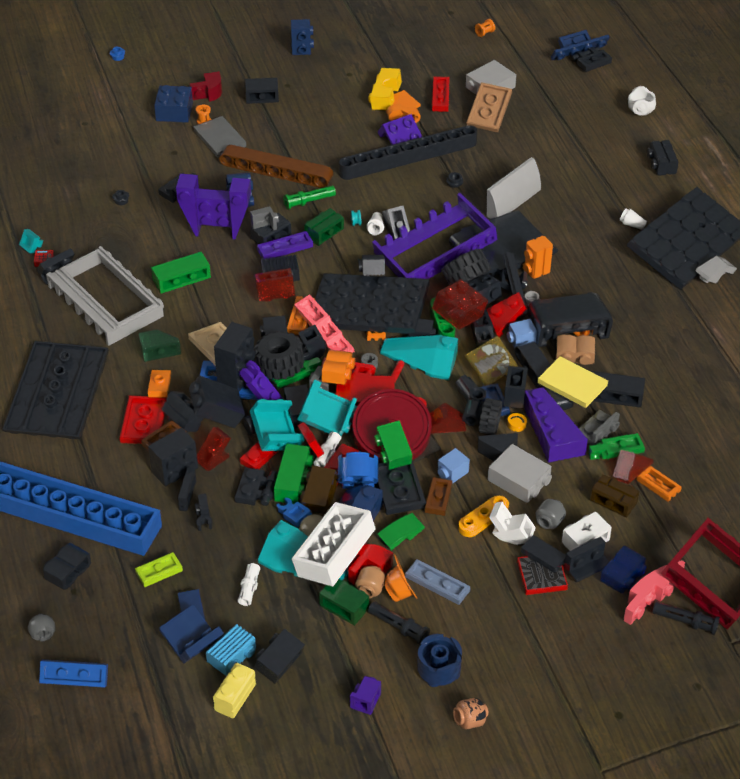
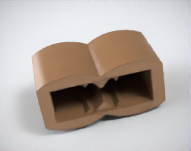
M572 335L557 336L556 360L561 356L572 363L593 364L595 359V338L586 335L577 337Z

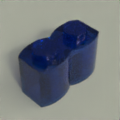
M623 546L602 571L601 582L621 594L626 589L630 590L635 583V579L638 576L641 577L646 571V558L632 549Z

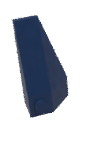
M362 484L346 490L338 503L369 510L374 521L382 508L383 490Z

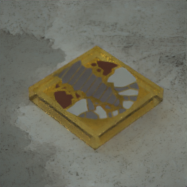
M498 336L466 354V358L485 386L491 385L506 376L508 366L518 367Z

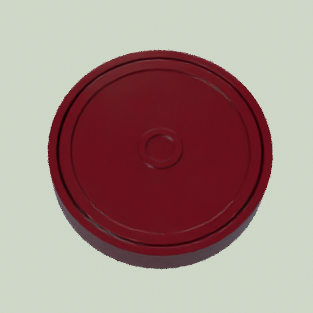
M400 389L379 390L367 396L358 405L353 416V438L359 451L369 453L371 458H374V455L378 456V464L383 463L380 452H382L381 447H377L374 439L377 427L400 420L412 452V461L418 458L428 446L431 436V416L425 404L415 395Z

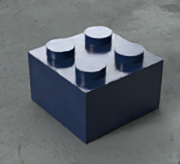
M159 86L154 105L156 121L188 123L193 105L192 87Z

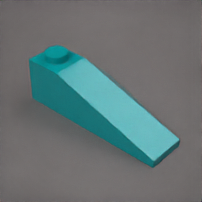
M442 335L386 338L380 354L397 362L402 360L409 364L410 368L423 370L430 377L450 380L458 352V338Z

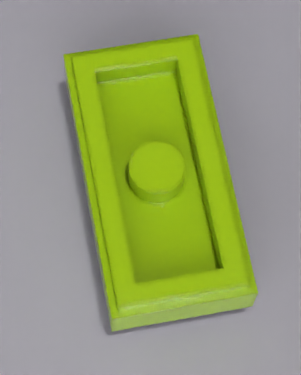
M174 552L135 568V571L143 586L147 587L182 572L183 568Z

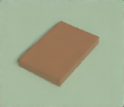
M481 82L466 122L467 126L472 125L476 128L498 132L512 95V89Z

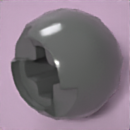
M43 614L34 616L28 624L30 636L40 641L50 639L56 628L53 619Z

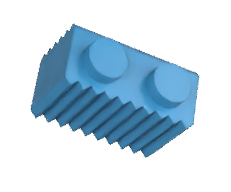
M236 624L206 651L207 662L227 676L235 663L241 664L244 659L250 658L255 653V637Z

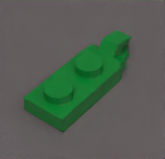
M318 357L309 361L305 360L303 368L300 369L299 373H295V376L279 380L272 378L271 380L277 389L309 377L312 372L316 371L318 366H322V362Z
M636 433L601 439V442L597 443V445L589 446L588 455L591 460L600 459L601 457L602 459H610L644 453L645 446L639 434Z

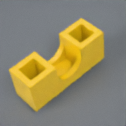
M381 68L380 73L377 74L376 83L373 84L372 93L369 94V103H371L372 110H387L393 105V91H398L402 83L400 69Z

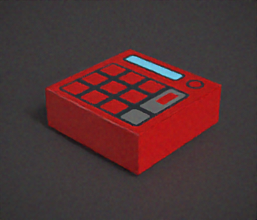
M36 250L34 267H38L40 263L54 257V251Z

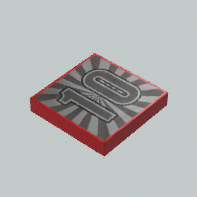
M528 556L518 557L517 563L526 595L568 589L562 566L554 573Z

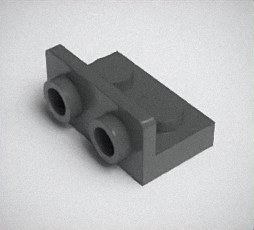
M599 410L579 430L588 439L587 443L589 445H597V443L601 442V439H606L611 432L617 430L620 424V414L615 412L610 416Z

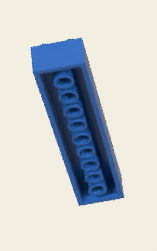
M0 462L1 512L142 556L146 554L162 527L161 514L158 509Z

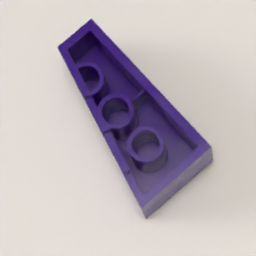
M544 387L525 391L524 409L548 463L586 455L588 439Z

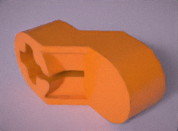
M395 104L387 109L390 121L412 114L415 123H417L421 117L416 107H405L401 104Z

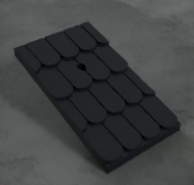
M696 187L664 214L650 223L644 230L635 235L627 246L681 290L699 275L695 271L699 266L715 256L720 257L740 240V220L716 203L705 192L703 193L700 188Z
M35 341L2 430L12 434L21 433L32 436L42 435L53 438L80 439L83 435L94 395L104 370L109 349L106 347Z

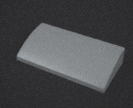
M529 158L487 189L488 218L493 219L511 213L541 190L540 174L534 158Z

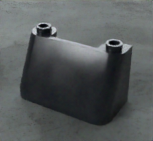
M593 292L542 300L536 299L529 304L527 309L528 317L537 330L536 344L538 347H546V341L551 338L557 340L558 334L591 330L592 335L598 333L600 339H606L610 336L613 324L610 311L600 296Z

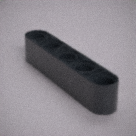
M532 341L516 346V357L522 367L528 368L527 375L535 387H544L562 410L572 408V400L538 383V378L551 366L538 345Z

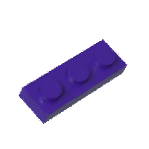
M307 231L258 244L257 250L263 259L275 258L313 247V241Z

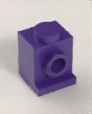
M364 676L361 684L358 683L354 692L350 695V708L371 715L381 695V681L373 677Z

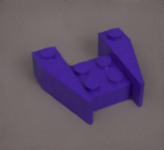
M180 174L176 186L177 201L195 236L199 235L201 225L232 227V237L236 239L251 195L250 179L233 178L230 190L222 191L199 189L198 175Z

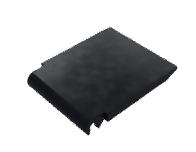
M519 210L490 219L489 221L496 227L497 240L482 248L491 266V270L487 274L490 273L494 277L496 274L500 275L503 269L506 270L503 256L508 252L514 254L517 269L522 268L526 258L524 251L527 247V241L536 240V238L544 235ZM476 224L462 228L460 232L453 234L449 238V244L455 248L483 231ZM554 245L552 249V256L558 252V249Z

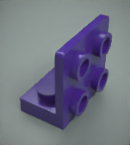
M412 114L387 122L378 130L380 138L383 136L388 137L391 145L422 137Z

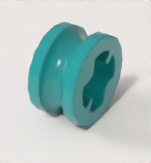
M351 210L352 226H355V224L361 225L360 210H357V212Z

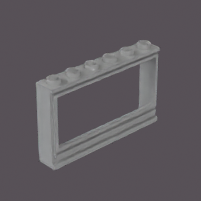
M101 246L99 249L59 268V270L46 274L48 287L50 289L55 287L58 296L64 293L66 303L68 305L74 303L78 315L84 312L87 324L90 325L94 322L97 334L105 333L108 346L164 316V305L161 299H157L150 289L145 288L139 279L132 276L131 272L126 270L120 261H116L111 253L104 250ZM103 263L148 307L118 322L73 277Z

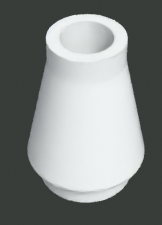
M626 208L620 217V221L624 225L641 230L644 229L647 223L646 220L632 209Z
M379 212L373 213L367 223V230L372 235H379L384 230L383 216Z

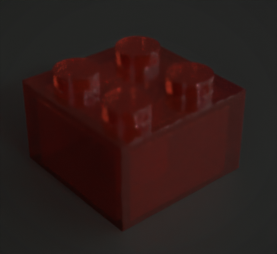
M461 279L437 293L432 309L460 330L483 316L488 300Z

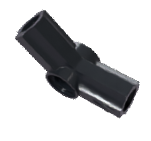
M461 376L455 382V387L468 401L462 421L469 426L479 424L486 399V390L478 387L470 376Z

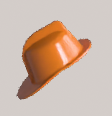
M394 553L397 565L387 574L385 588L395 602L413 595L417 599L407 583L399 560Z

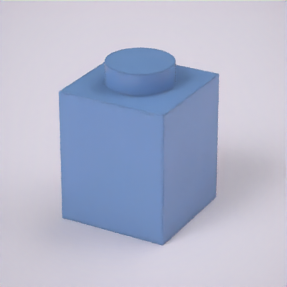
M531 319L510 323L507 339L509 343L513 344L514 348L532 341L536 343L537 330Z
M456 448L438 460V474L442 479L453 480L454 483L469 472V458Z

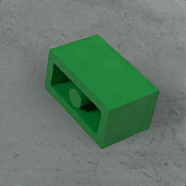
M400 420L378 426L374 439L377 447H381L382 452H380L383 464L387 463L389 470L411 464L412 452Z

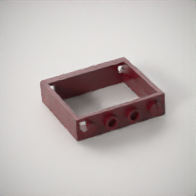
M707 518L660 574L711 617L719 616V623L728 630L740 616V604L735 610L732 609L678 564L702 535L740 566V543L720 528L718 524Z

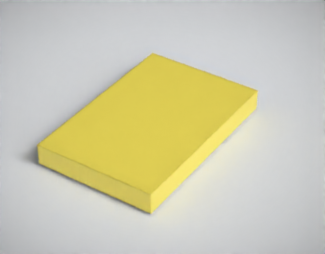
M561 356L538 378L539 384L585 408L608 386V380Z

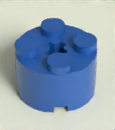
M365 452L346 453L344 458H342V454L339 455L338 482L342 484V488L351 489L362 484L374 487V484L378 482V456L374 455V458H371L369 453Z

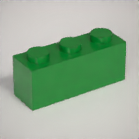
M202 251L151 267L153 282L160 293L211 278L210 264Z
M286 444L274 486L275 502L285 503V498H290L292 504L300 501L301 493L305 490L304 482H306L309 472L308 467H312L313 455H310L309 446Z

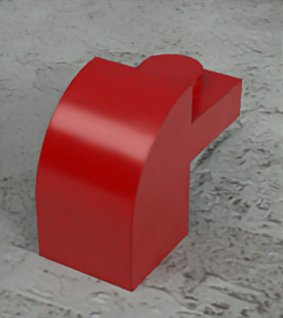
M375 544L363 545L354 557V561L348 566L349 582L355 585L360 570L367 566H376L386 574L393 566V552Z

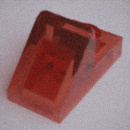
M213 427L197 454V462L204 469L210 471L228 459L230 455L224 449L231 438L220 428Z

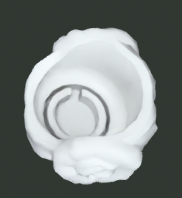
M644 86L634 88L628 97L629 109L634 114L640 116L651 113L656 107L655 94Z

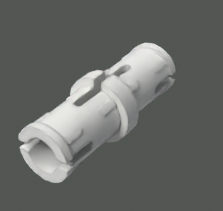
M330 432L326 442L321 445L324 454L315 459V466L324 468L329 459L334 455L336 446L341 440V436L338 433Z
M251 563L247 565L245 577L241 581L238 603L243 606L251 605L254 590L257 589V578L260 571V566Z

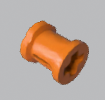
M491 19L485 20L482 24L478 23L475 25V32L479 37L485 36L488 32L492 33L495 31V24Z
M202 104L196 107L198 125L211 120L209 116L210 106Z

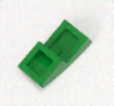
M411 513L385 527L378 533V536L392 551L406 538L409 541L425 529V526Z

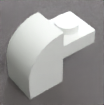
M503 502L495 503L489 517L495 525L492 533L498 539L511 544H525L533 536L536 528L527 514L512 516Z

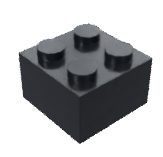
M183 428L148 446L152 473L164 486L174 483L185 476L187 467L198 468L196 443Z

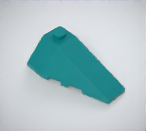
M280 520L268 534L259 555L258 563L274 572L282 573V571H286L297 576L292 558L308 536L298 528ZM348 567L340 576V580H343L347 576Z

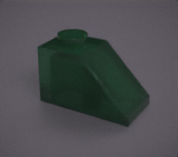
M159 330L139 333L144 362L181 355L179 338Z

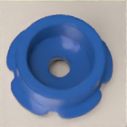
M114 47L110 51V55H112L113 60L120 61L124 59L125 50L121 47Z

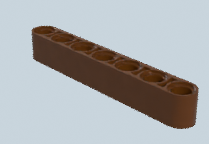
M227 145L219 157L221 164L227 167L319 188L327 187L334 174L333 170L325 165L236 145Z

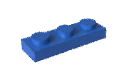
M41 660L39 683L106 687L108 664Z

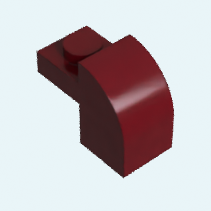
M219 71L204 73L203 82L190 83L193 100L208 98L209 102L222 95V82Z

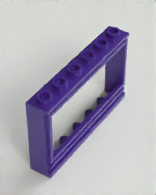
M458 193V205L451 208V204L447 201L443 204L444 213L437 216L435 210H430V220L422 224V220L416 218L414 220L415 229L408 232L405 226H401L399 238L393 240L392 236L387 234L385 236L386 245L381 247L376 240L372 241L374 254L384 255L385 264L397 277L429 279L440 273L446 264L459 256L492 244L497 240L496 227L461 193ZM467 216L483 231L408 274L393 259V257Z

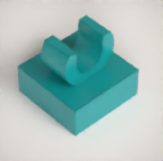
M24 229L19 245L27 252L35 253L37 247L42 246L43 240H40V237L30 229Z

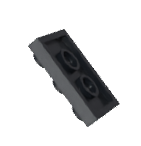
M413 461L411 464L390 470L387 463L378 464L377 485L378 489L383 490L382 502L386 515L425 508L426 501Z

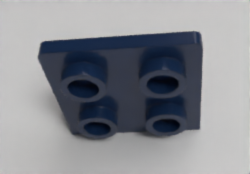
M191 605L159 628V631L183 664L216 642L224 634L220 627L212 630L194 605Z

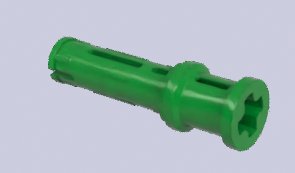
M331 185L308 192L298 191L292 195L285 194L283 200L286 209L289 210L294 206H304L307 202L335 196L336 191L335 187Z

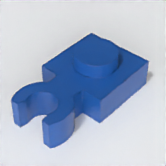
M290 498L284 499L285 506L277 504L279 513L283 514L284 519L297 528L305 517L312 515L311 510L301 503L296 502L293 505Z

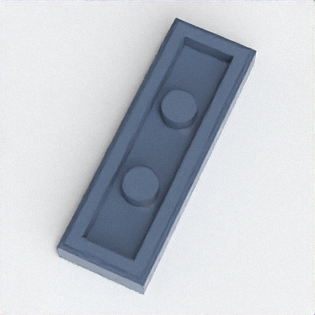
M418 559L415 560L405 573V577L458 605L470 592L469 585Z

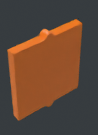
M405 90L394 94L393 105L401 104L405 107H420V103Z

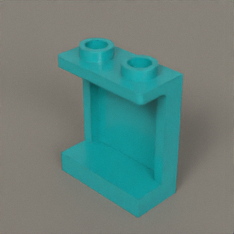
M314 379L297 420L329 434L330 432H336L342 436L344 432L348 433L351 426L349 419L351 416H354L355 410L358 407L355 405L357 399L353 397L349 401L320 388L322 382Z
M260 399L251 408L250 414L262 451H284L286 444L301 445L305 441L303 434H295L289 414V408L292 406L291 400Z

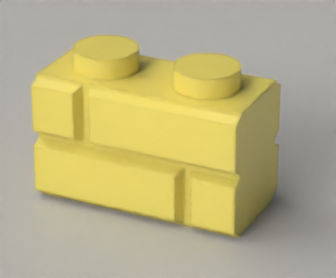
M235 663L231 672L228 673L213 696L214 709L223 715L235 718L256 685L255 671Z

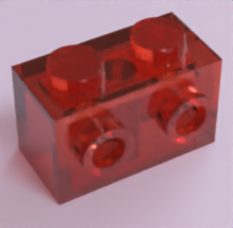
M291 268L255 274L259 301L268 302L273 299H286L295 296Z

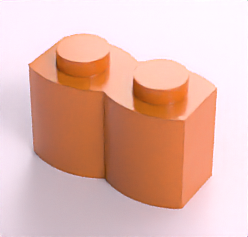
M329 350L322 368V382L345 385L346 381L351 378V369H354L355 358L352 357V352Z

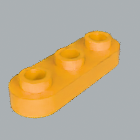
M503 496L490 498L460 519V534L465 537H473L493 524L489 517L495 503L503 502L509 510V501Z

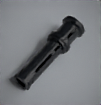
M373 601L369 606V614L399 629L403 636L413 638L419 645L430 634V628L422 627L415 623L414 619H406L376 601Z
M659 601L655 602L653 614L692 625V628L695 630L699 628L709 631L714 636L717 632L720 621L719 616L711 617L703 614L702 611L694 613ZM666 610H669V611H672V612H675V613H679V614H682V615H684V616L682 617V616H679V615H675V614L666 612ZM702 621L709 622L711 625L702 623Z

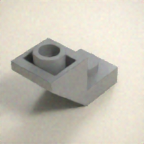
M715 256L699 266L695 271L700 274L699 278L704 282L717 283L726 272L734 274L737 268L725 258Z

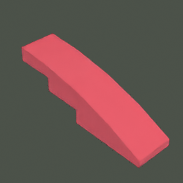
M310 294L294 304L310 327L316 325L329 350L355 352L353 346L343 337L342 332L331 321L330 316Z

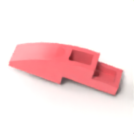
M681 560L678 562V564L681 565L683 568L685 567L684 561ZM667 565L652 571L632 587L628 598L629 605L626 607L624 615L626 623L631 625L636 619L639 620L645 611V607L647 605L651 606L655 599L661 602L665 596L669 597L675 586L660 574Z

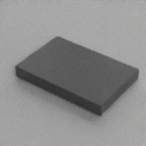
M223 116L194 126V132L216 157H220L227 145L246 147V141Z

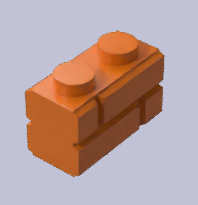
M545 236L527 241V247L524 251L526 258L523 269L534 279L550 273L553 244Z

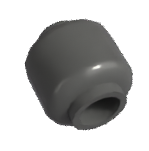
M554 499L545 500L535 513L537 523L544 529L557 528L566 516L563 504Z

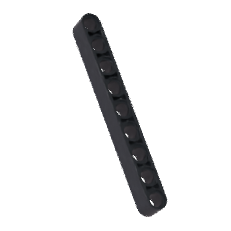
M468 125L341 158L339 161V175L344 180H350L472 148L477 144V128Z

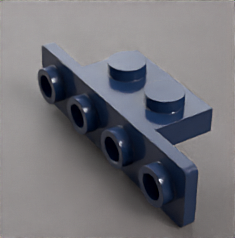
M587 30L559 37L558 43L561 48L553 52L551 59L561 60L566 56L575 55L578 51H586L590 47L598 46L602 48L607 44L610 36L605 35L591 39Z

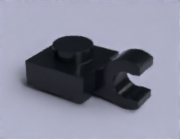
M206 494L198 495L199 503H195L196 515H201L196 521L198 531H201L202 524H208L209 529L213 528L212 519L209 515Z

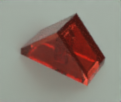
M443 403L430 413L431 434L466 431L465 422L462 421L463 414L447 403Z
M621 450L613 477L620 482L629 484L651 466L654 461L645 456Z

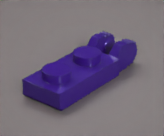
M249 360L246 363L247 369L243 368L240 371V375L259 400L283 399L262 371H260L257 363Z

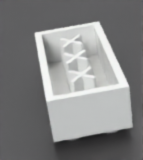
M335 502L293 556L292 561L297 576L334 586L374 532L375 526L371 512Z

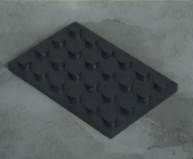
M324 273L315 301L330 316L331 321L340 330L415 334L430 282L429 279Z

